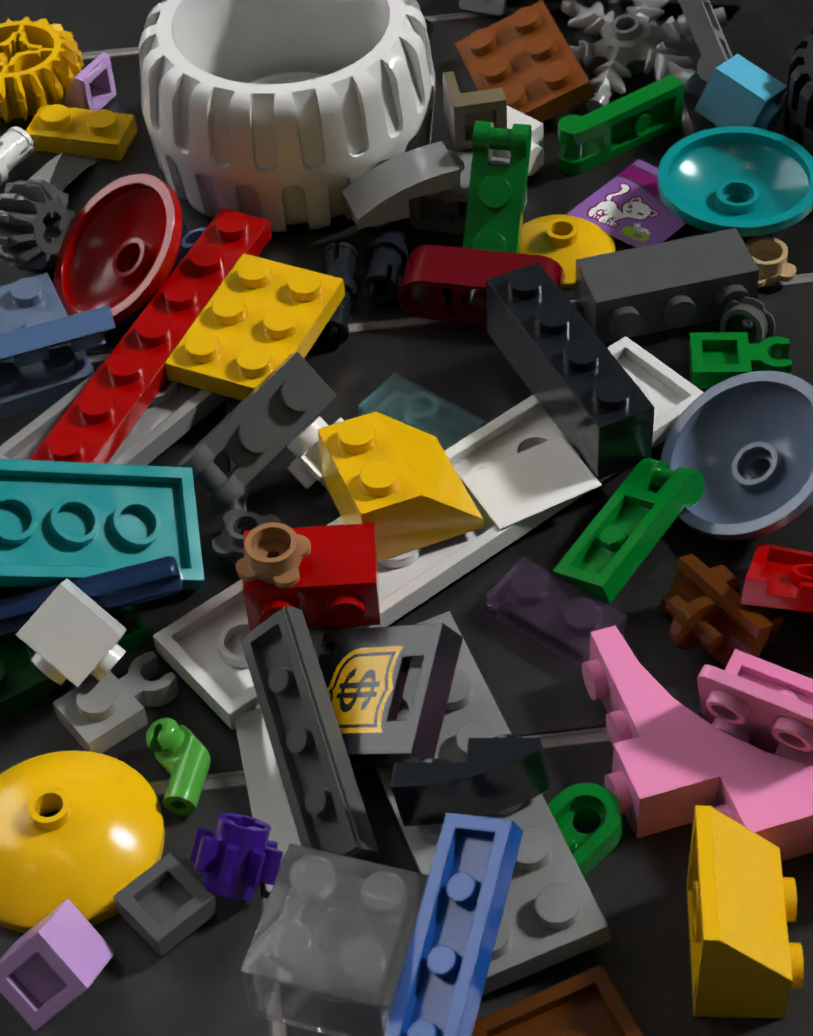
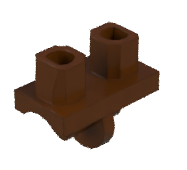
M694 554L678 559L675 566L677 571L675 582L659 606L673 620L668 634L674 644L683 650L700 644L725 668L735 649L759 658L762 651L774 644L783 624V617L770 607L740 604L742 597L738 594L740 591L738 578L723 564L708 568Z

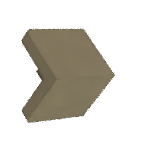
M454 72L442 73L444 115L455 151L472 149L473 128L476 121L493 122L494 128L507 129V99L503 88L460 93Z

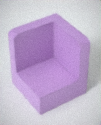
M67 898L21 936L1 957L0 992L32 1029L36 1031L90 987L113 957L114 951Z

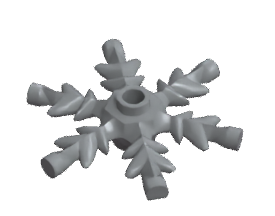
M563 0L561 4L562 12L570 17H574L568 22V26L575 29H585L583 35L602 36L601 40L596 43L579 40L578 46H569L579 64L583 63L586 69L597 58H605L609 61L593 71V74L597 76L590 80L593 91H595V97L589 99L586 104L589 112L607 105L612 92L624 95L626 86L622 78L630 79L632 75L643 71L645 74H648L655 70L657 81L672 74L684 83V89L689 92L698 88L701 82L698 73L690 68H684L690 66L693 63V59L687 56L675 55L677 50L673 48H657V45L663 41L681 44V38H685L678 19L675 21L673 16H670L661 26L650 24V22L660 18L665 13L661 8L666 6L671 0H633L636 7H626L628 14L620 15L615 19L613 11L604 15L603 5L599 1L595 2L591 8H588L581 0ZM724 8L713 9L720 27H727Z

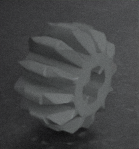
M30 179V181L18 180L13 183H7L5 193L0 194V258L9 262L10 266L17 267L18 270L33 272L35 269L46 270L48 268H55L59 250L70 227V221L76 213L67 208L68 194L60 192L56 189L55 184L47 183L45 180Z

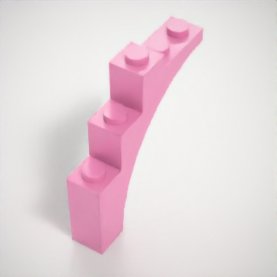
M616 625L590 632L589 660L582 662L583 679L593 701L601 699L607 711L606 727L613 745L612 773L606 774L604 777L605 788L610 790L617 798L621 815L626 814L637 839L692 823L695 806H712L779 847L781 862L813 852L812 765L765 752L717 729L674 699L639 663Z

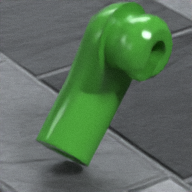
M161 718L149 727L146 734V743L154 751L158 762L171 775L162 802L164 807L170 812L188 816L196 811L210 768V754L206 747L186 726L178 725L172 718Z

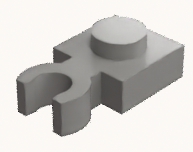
M151 651L134 659L129 666L128 674L120 679L111 671L100 682L93 677L54 701L53 706L58 720L85 751L103 753L148 724L145 712L146 706L157 707L165 705L179 694L177 678L173 672H170L159 680L148 681V679L161 672L157 655Z

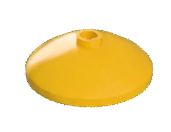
M68 750L35 756L10 767L0 774V926L16 932L26 933L67 898L92 926L98 925L118 913L113 896L161 860L164 849L165 825L161 807L152 787L140 773L125 762L102 753ZM59 811L54 816L43 817L50 812Z

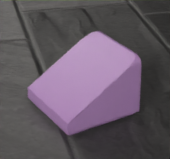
M102 52L74 77L62 105L72 108L101 110L117 95L108 53Z

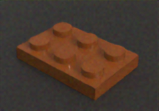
M542 0L531 6L520 8L513 15L486 28L478 29L468 37L455 43L459 55L478 91L503 88L507 99V106L540 122H544L595 97L588 77Z

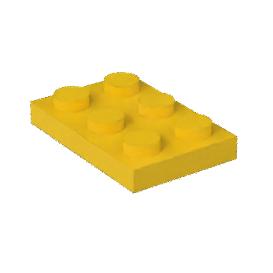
M243 253L166 360L165 368L168 380L243 401L291 353L298 352L303 358L306 357L345 297L344 279Z

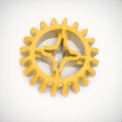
M25 17L21 21H11L8 18L5 23L0 24V117H3L6 123H9L14 118H23L27 121L29 116L36 115L39 108L45 105H62L74 77L82 71L84 66L81 51H78L77 42L74 40L72 32L64 31L61 24L54 23L49 25L47 19L43 18L36 22H32L29 17Z

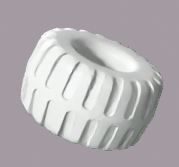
M162 0V3L154 6L148 14L139 42L142 114L159 167L163 171L166 181L180 198L188 200L195 210L206 216L215 217L221 208L270 220L271 231L287 232V225L305 223L309 224V230L320 229L330 226L331 218L345 215L348 220H352L342 201V190L383 162L410 150L429 145L431 142L435 99V72L427 26L417 0Z

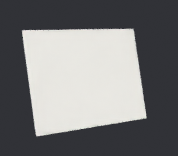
M561 435L461 477V480L499 529H503L602 486Z

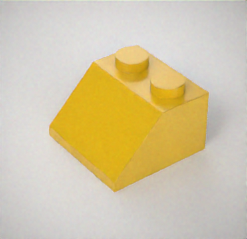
M377 411L317 429L323 481L345 525L374 523L378 562L483 528L482 516L436 436Z
M695 806L686 882L694 1017L785 1018L791 989H802L804 981L801 943H789L787 922H795L797 917L795 878L782 877L779 847L712 806Z

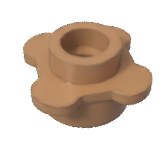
M277 522L261 524L248 533L244 545L246 556L237 561L236 572L238 577L244 581L250 582L260 579L265 583L275 584L279 588L291 587L300 580L298 568L302 559L310 555L311 543L307 537L296 534L286 524Z

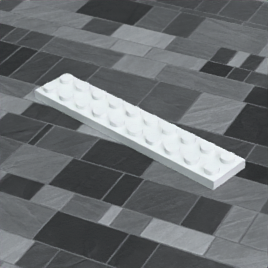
M625 336L607 347V349L655 407L653 449L667 439L669 432L683 411L704 392ZM534 394L445 450L460 480L465 475L560 435L577 454ZM614 474L601 478L598 481L602 483ZM462 481L483 518V528L379 561L380 625L356 626L348 629L389 626L586 493L503 529H499ZM340 516L326 526L345 525ZM242 579L153 635L157 653L231 730L236 728L235 720L246 711L260 709L240 640L250 632ZM337 627L308 629L317 657L320 655H332L321 647L325 631L347 629Z

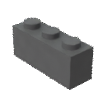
M733 228L576 259L575 303L583 319L603 343L620 340L625 336L631 338L722 319L723 310L729 302L733 300L739 302L743 297H757L760 270L737 229Z

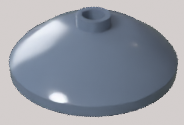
M748 372L726 379L709 388L683 411L669 432L660 461L665 462L669 470L675 471L679 467H686L700 471L704 476L705 486L701 499L695 506H685L678 515V518L695 532L713 539L727 541L752 539L787 525L813 503V386L785 372ZM768 470L763 476L759 477L762 472Z

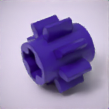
M222 813L218 817L215 831L199 827L190 861L195 863V871L204 873L202 885L213 894L235 900L252 899L259 882L275 885L283 851L277 849L278 843L276 841L268 840L271 826L264 821L250 816Z

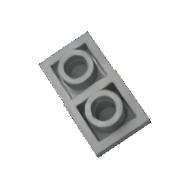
M442 141L400 154L369 170L341 191L342 201L358 229L381 227L392 221L409 218V199L432 197L443 191L460 188V169Z

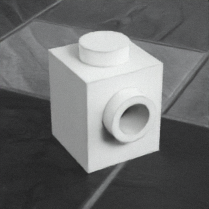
M66 578L16 633V636L36 652L31 660L47 677L60 685L68 679L75 686L79 687L89 674L100 682L125 654L126 651L117 642L127 629Z

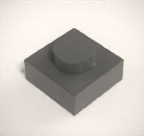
M168 853L113 896L118 913L161 957L218 913L215 897L171 853Z

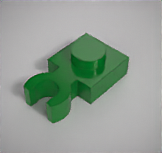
M748 332L689 333L688 353L691 383L699 389H709L726 379L753 371H779L792 374L793 362L791 359H788L790 340L785 337H769L760 343L749 344Z

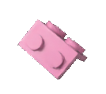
M737 649L734 650L725 670L712 665H703L697 677L701 716L704 720L717 729L765 752L813 766V679Z

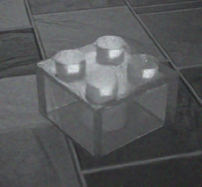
M289 844L241 968L250 1015L332 1036H385L429 875Z

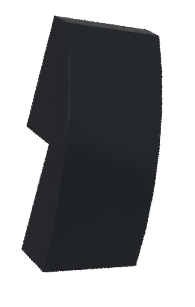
M502 734L494 738H468L466 762H449L443 759L432 758L419 763H394L391 790L404 826L442 824L446 813L486 816L526 802L549 790L550 777L541 738H524L514 734Z

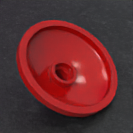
M143 173L119 178L95 194L76 216L62 242L54 272V287L68 316L109 305L114 323L116 324L142 309L163 286L173 269L182 240V211L177 195L162 180Z

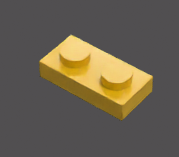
M53 104L39 108L27 127L26 132L34 142L31 146L35 147V151L59 154L68 153L121 161L137 133L135 115L115 113L110 110L72 108L61 104Z

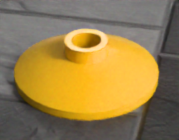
M568 214L539 217L522 226L520 253L541 255L558 262L564 269L565 274L563 289L575 288L576 259L616 251L611 235L605 233L593 222Z

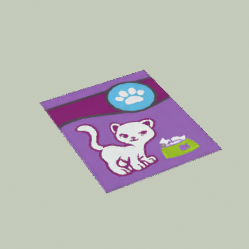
M640 159L567 213L570 216L583 218L596 224L605 233L636 248L662 243L686 224V222L672 213L661 199L657 186L658 168Z

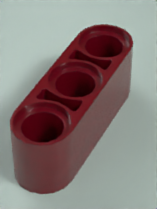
M422 245L415 248L409 255L397 298L399 305L405 312L418 318L487 325V279L538 262L562 291L565 274L564 269L558 262L541 255Z

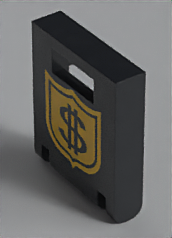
M444 623L324 632L321 647L332 655H320L317 658L352 767H394V763H419L423 760L434 758L463 640L462 636ZM413 663L421 670L409 719L396 721L410 664Z

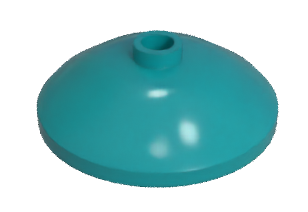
M724 126L706 129L679 140L667 150L658 168V191L664 204L672 213L687 224L703 232L712 233L736 228L741 238L766 236L798 223L813 210V156L794 140L769 130L746 126Z

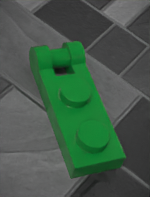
M670 74L583 116L568 115L561 118L558 122V140L563 144V147L557 152L558 170L570 176L582 174L681 126L684 83Z
M475 122L472 136L473 153L463 248L520 253L532 139L531 125L513 124L512 129L494 128L493 122ZM492 151H510L509 167L491 165Z
M651 458L642 459L553 569V574L559 587L611 604L684 507H692L699 502L705 486L703 474L700 471L686 467H679L673 471L669 470L665 462Z

